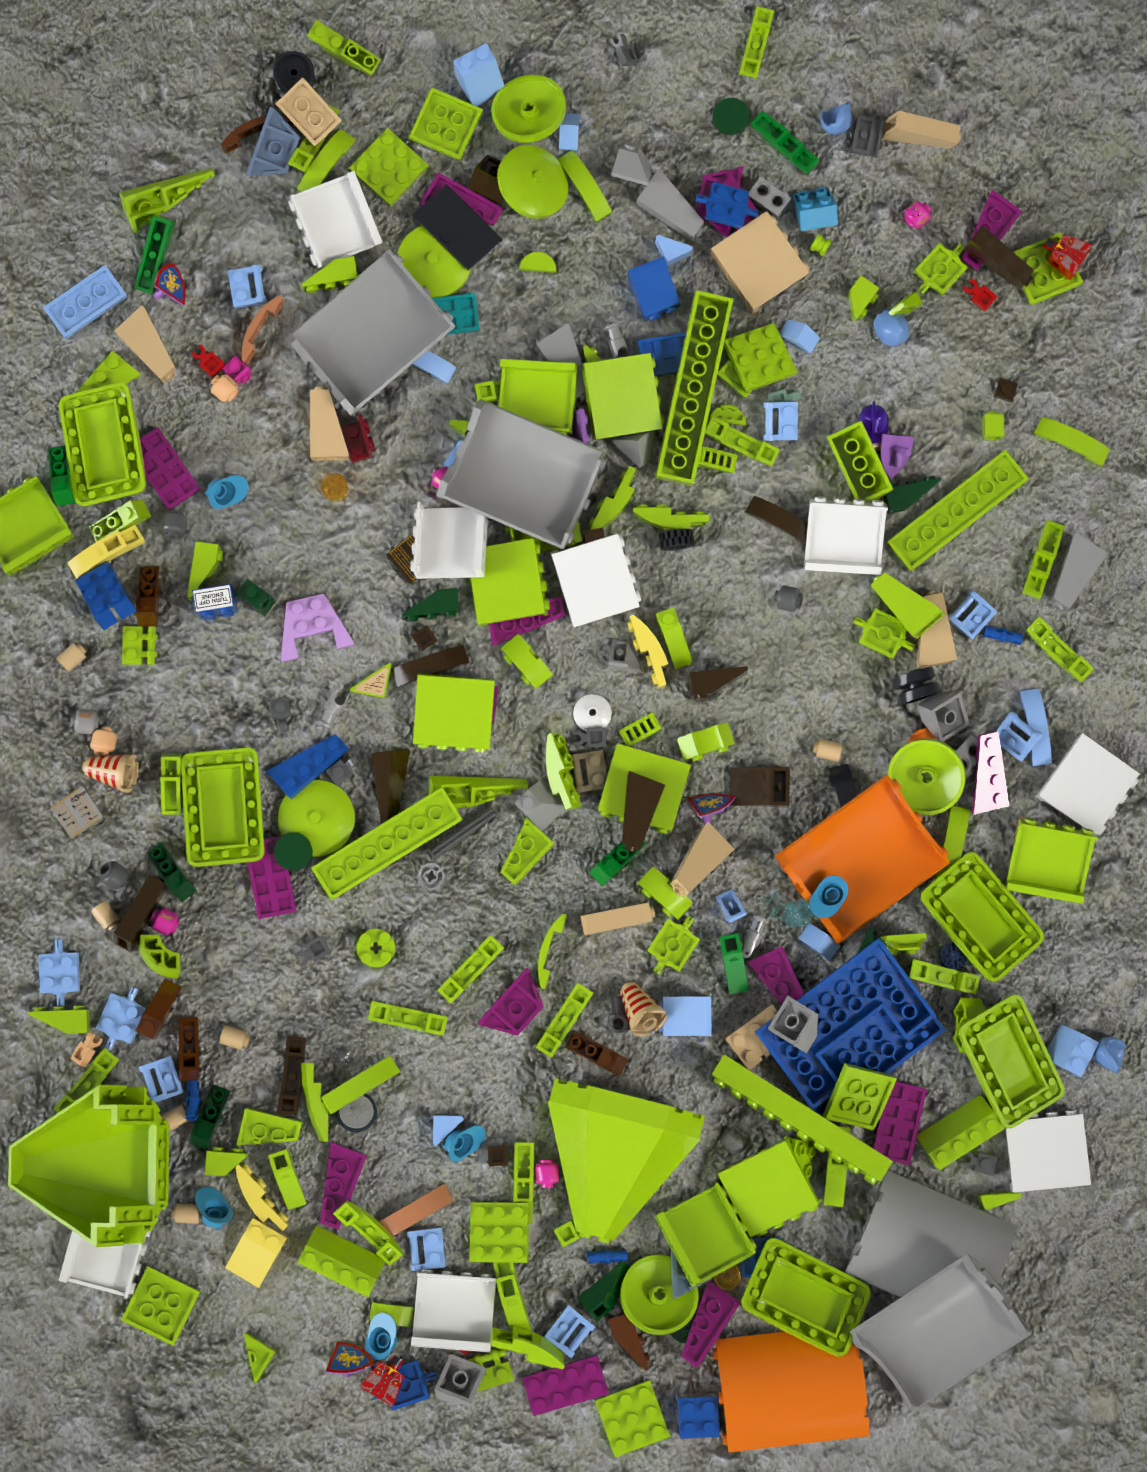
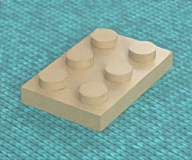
M304 78L300 79L275 103L314 146L342 121Z

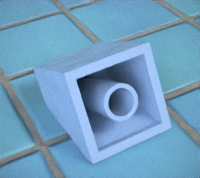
M487 43L453 61L455 78L470 104L479 106L495 97L497 92L504 87L496 59Z
M711 996L662 997V1001H659V1005L665 1010L667 1015L666 1022L659 1028V1032H663V1036H711Z

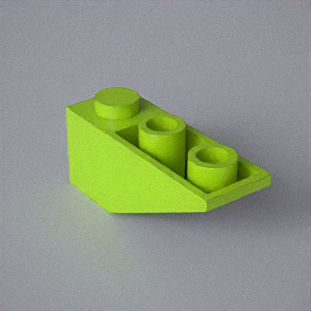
M350 256L333 260L301 284L303 292L315 293L319 289L334 290L337 286L343 285L346 287L358 277L355 257Z
M130 500L89 526L97 542L117 530L121 532L133 525L137 526L150 518L151 515L144 500Z
M65 1006L53 1007V1011H45V1007H35L34 1011L28 1012V1015L67 1034L90 1032V1009L84 1010V1006H72L73 1010H65Z
M287 1148L269 1154L271 1167L287 1209L291 1210L306 1205L307 1203L290 1149Z

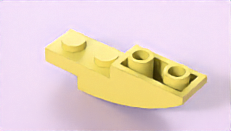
M136 525L121 532L117 530L79 553L68 562V565L76 579L107 561L111 563L112 559L144 544L145 540Z
M631 615L627 625L630 633L633 632L635 639L632 640L635 651L639 650L640 655L648 653L645 658L648 667L652 666L654 672L651 674L653 684H657L658 689L666 687L667 684L662 668L668 666L665 653L650 629L636 616Z
M238 1164L236 1166L238 1182L253 1212L263 1223L270 1218L282 1231L285 1230L290 1224L288 1222L289 1218L282 1211L278 1212L274 1208L275 1204L270 1198L263 1197L268 1191L265 1188L267 1184L261 1178L256 1179L252 1175L253 1170L247 1164Z

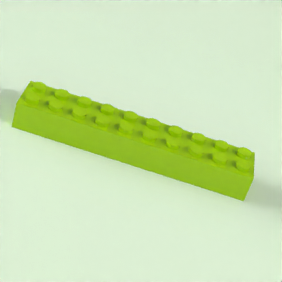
M696 290L693 296L655 479L690 487L695 482L733 298Z
M723 1055L714 1069L712 1079H714L713 1081L716 1086L721 1089L728 1088L731 1092L730 1094L739 1100L741 1097L747 1100L749 1107L754 1110L761 1109L764 1111L763 1115L772 1121L774 1119L780 1121L782 1128L789 1132L791 1129L797 1132V1137L805 1142L810 1140L814 1143V1148L822 1153L827 1151L831 1154L830 1158L839 1164L843 1161L848 1165L847 1169L853 1173L858 1174L860 1172L865 1175L864 1179L870 1184H880L890 1168L892 1160L726 1055Z

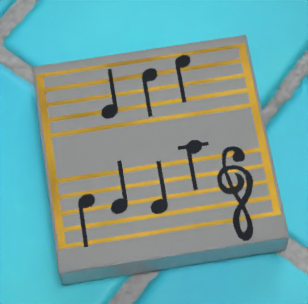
M84 786L79 787L50 807L71 839L76 838L105 818Z

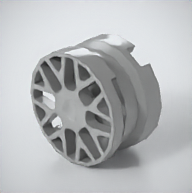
M427 863L418 871L419 884L428 890L439 888L445 880L443 869L435 863Z

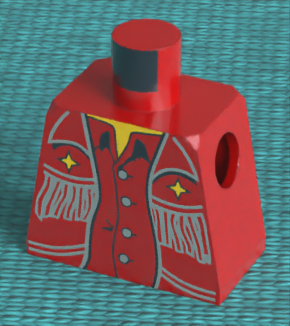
M1063 235L1059 242L1048 237L1043 248L1052 252L1048 263L1069 280H1072L1092 247L1091 244L1068 235Z
M393 1355L389 1364L380 1361L360 1385V1388L388 1405L394 1406L405 1378V1374L398 1371L404 1360Z

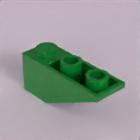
M66 447L49 448L51 493L56 506L76 503Z
M621 841L589 873L603 887L639 851L636 850L634 853L624 849L625 845L621 844ZM644 841L641 846V849L646 845Z
M739 933L718 937L729 994L749 991Z

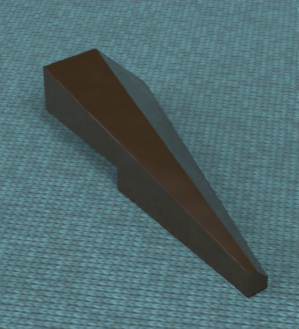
M410 750L371 753L381 824L399 813Z

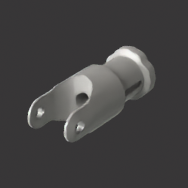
M613 323L604 327V331H607L610 341L608 344L613 359L619 358L618 351L624 357L629 356L625 339L622 338L619 329L620 323Z
M339 685L334 688L324 706L325 710L322 716L316 721V723L329 730L332 729V723L336 716L340 715L350 695V691H348L343 700L337 704L335 702V694L339 689Z
M754 914L752 915V923L744 935V948L742 951L744 958H749L753 950L760 944L763 937L762 932L769 920Z

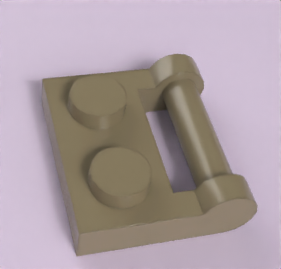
M603 750L571 755L576 792L583 793L604 789L607 771ZM584 759L589 785L586 786L583 785L579 761Z

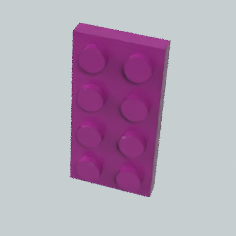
M159 427L140 438L145 476L169 511L201 490Z
M281 836L264 839L265 853L263 858L256 862H247L258 919L297 912L289 870L282 868L274 856V847Z
M895 1082L878 1122L873 1144L874 1150L893 1162L910 1166L927 1089Z
M598 1354L567 1363L564 1369L550 1368L522 1377L533 1416L609 1394Z

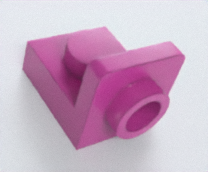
M236 355L222 368L238 385L241 383L245 384L251 378V369Z

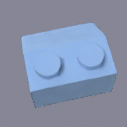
M1060 1024L1047 1051L1054 1065L1076 1077H1082L1099 1042Z

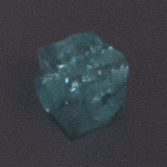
M804 898L788 902L784 907V912L781 914L786 924L793 929L805 927L814 915Z

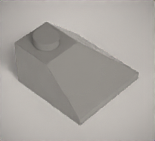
M622 142L611 176L648 186L653 174L652 166L640 147L631 142Z
M961 692L934 695L917 705L922 722L936 740L943 742L970 725Z
M543 778L529 788L514 803L541 831L565 810L561 796L553 795L550 785Z
M787 996L769 1025L768 1030L807 1053L817 1037L818 1014L790 996Z
M450 1354L434 1389L436 1397L456 1405H471L486 1372V1367Z

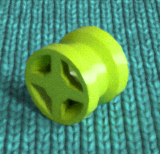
M819 233L810 250L819 252V255L823 257L832 240L823 238V235Z

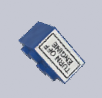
M231 584L192 590L195 612L204 621L213 620L215 616L219 615L232 617L234 613L238 612L235 590Z
M717 1393L677 1395L680 1439L720 1437Z

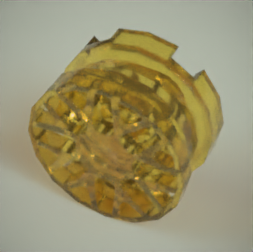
M331 473L322 480L321 490L325 498L332 502H340L345 499L349 490L347 481L342 475Z
M737 1265L713 1278L721 1289L733 1290L741 1281V1273Z

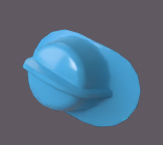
M232 475L211 481L205 494L208 496L210 505L213 508L222 509L242 501L248 493L249 485L243 476Z
M836 875L824 878L809 900L811 912L820 918L833 916L847 898L848 885L846 881Z
M474 1125L465 1130H453L448 1134L442 1146L449 1153L451 1161L459 1162L482 1146L486 1132L480 1125Z
M203 1187L197 1191L195 1202L201 1212V1219L206 1226L215 1228L218 1231L225 1223L231 1221L233 1210L220 1191L211 1187Z
M378 1313L373 1317L366 1338V1351L375 1360L385 1359L397 1345L396 1323L388 1313Z

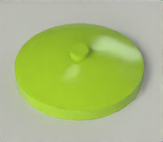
M524 75L507 82L497 92L491 108L492 118L497 130L507 139L520 143L536 142L551 135L561 125L566 114V100L562 89L552 79L541 75Z
M522 145L512 149L501 160L497 173L499 189L506 202L516 212L528 218L543 219L552 216L561 209L568 195V180L560 162L550 152L538 146Z
M422 226L411 231L399 247L398 254L404 260L402 262L403 266L421 287L425 285L432 293L430 295L431 298L455 294L464 286L470 276L471 269L467 271Z
M922 738L905 744L896 752L888 769V776L892 780L896 779L902 788L899 790L912 811H917L921 815H934L948 810L958 801L965 787L966 772L960 756L952 747L935 739Z
M313 780L294 798L290 799L287 795L284 797L278 811V826L281 835L300 833L306 836L313 848L312 857L328 856L340 850L350 839L355 826V810L348 795L337 785L328 781Z
M651 1255L644 1257L630 1267L622 1280L620 1301L623 1311L633 1325L646 1333L654 1335L674 1333L691 1320L697 1309L699 1299L698 1287L673 1299L670 1256Z

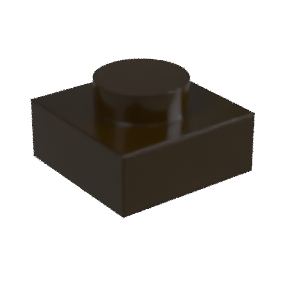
M999 378L993 397L1012 402L1018 383Z
M427 625L411 635L422 652L438 642Z
M507 1145L487 1147L489 1166L508 1165Z

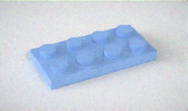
M104 265L44 306L43 309L63 337L67 339L128 296L106 265Z

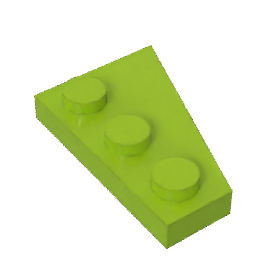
M112 351L76 393L118 382L128 384L134 379L137 380L142 377V375Z
M527 817L521 832L516 838L514 847L510 851L501 870V873L514 886L555 845Z
M246 1107L236 1146L298 1141L303 1121Z

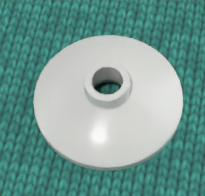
M595 694L586 695L579 699L573 711L576 724L584 731H586V728H605L609 724L612 715L611 707L607 700ZM591 709H594L596 711L595 716H591L589 714V711Z

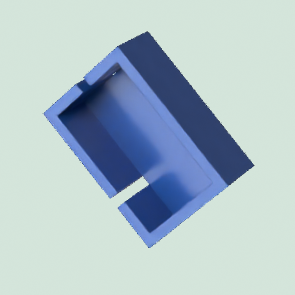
M109 561L75 580L93 617L103 631L118 623L117 618L110 610L111 607L115 609L122 620L137 611L118 574Z

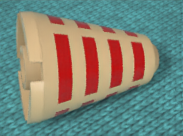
M133 754L88 757L83 762L82 770L86 776L129 793L133 790V788H130L131 785H135L138 778L139 762L135 761L137 756Z
M627 982L622 986L620 993L632 1033L635 1036L642 1037L649 1035V1031L652 1029L657 1031L661 1028L667 1019L665 1010L636 982Z

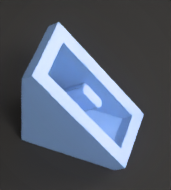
M565 114L560 125L559 150H578L579 114Z
M660 235L656 237L655 244L661 256H664L667 266L691 256L693 246Z
M787 319L780 331L782 339L810 355L820 339L807 324Z
M733 889L715 896L728 924L747 915Z
M810 923L798 938L828 961L831 960L840 947L828 934Z
M434 1115L433 1144L437 1146L464 1120V1117L462 1115Z

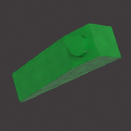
M153 215L134 289L153 294L155 278L165 260L176 220L162 215Z

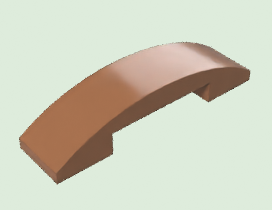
M280 295L269 301L259 310L246 331L242 345V361L246 366L249 365L257 351L252 343L267 317L271 315L276 318L285 303L284 298Z
M442 1184L378 1222L383 1225L391 1236H394L454 1201L446 1185Z

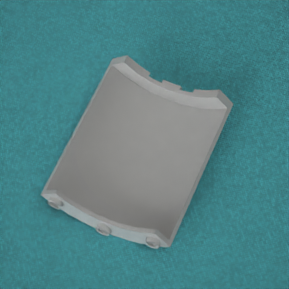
M390 250L384 253L286 338L306 363L309 361L312 363L309 366L351 416L456 327L452 323L454 319L447 310L445 312L441 310L430 297L432 293L425 285L421 287L403 266L402 262L404 260L397 252L393 254Z
M480 399L473 409L466 430H469V432H467L464 441H461L453 465L450 464L441 479L436 496L564 549L566 544H571L575 533L572 532L582 511H587L591 500L588 498L599 471H603L607 460L604 458L607 452Z
M887 1171L878 1185L873 1201L875 1205L863 1227L864 1233L860 1241H857L850 1254L844 1273L902 1297L964 1255L969 1254L978 1261L979 1265L977 1267L979 1269L984 1267L1000 1286L1004 1279L1002 1273L1011 1246L1015 1244L1017 1234H1015L1016 1225Z
M969 1254L964 1255L850 1331L853 1336L852 1342L854 1345L868 1353L875 1360L878 1368L886 1372L901 1393V1400L904 1405L916 1410L1032 1334L1018 1311L1015 1312L1008 1303L1011 1300L984 1267L982 1269L977 1267L979 1265L978 1261Z

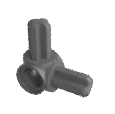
M611 996V1015H608L607 1029L615 1034L627 1033L631 1029L627 1016L622 1014V997ZM615 1019H618L621 1022V1027L619 1030H616L613 1027V1022Z

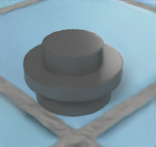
M344 1046L335 1049L337 1053L335 1057L342 1064L344 1062L347 1064L351 1062L350 1059L353 1056Z

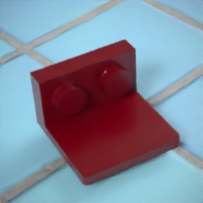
M362 414L358 415L359 422L342 426L352 464L374 458L372 452L376 451L372 436L368 437L371 431L367 418L363 419Z

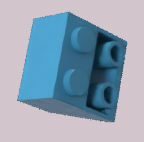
M820 187L816 190L799 191L792 194L796 219L801 231L838 225L837 204L829 187Z

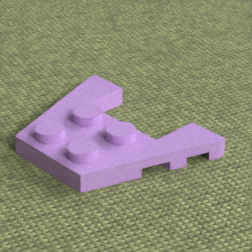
M324 594L286 602L281 651L282 663L299 659L295 639L333 631L338 650L355 646Z

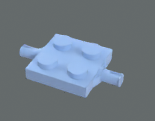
M54 940L55 952L39 955L40 993L57 995L56 1006H65L64 994L80 991L79 953L63 951V940Z
M131 986L127 997H121L114 993L110 994L95 1028L109 1036L105 1046L106 1049L112 1050L116 1040H122L129 1044L133 1043L137 1034L136 1029L147 1009L134 1000L139 989Z

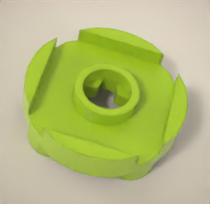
M368 930L360 936L357 942L358 957L364 964L370 967H383L395 955L396 946L394 939L384 930ZM376 942L378 946L382 947L381 950H378V954H374V951L371 950V946H374Z

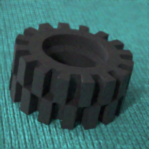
M676 529L659 534L662 551L687 549L695 545L693 529Z

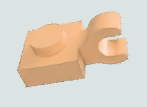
M89 1032L84 1043L80 1041L70 1059L86 1068L96 1052L93 1048L99 1046L103 1038Z

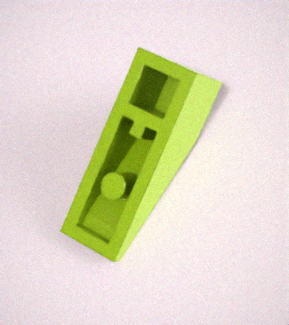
M196 541L187 598L190 601H194L192 590L202 589L217 569L219 561L222 562L223 550H221L219 544Z
M674 607L656 613L655 619L674 669L677 670L693 664Z

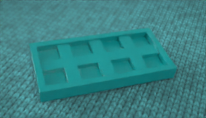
M475 293L432 298L443 312L447 310L454 318L452 323L456 327L446 335L480 331Z

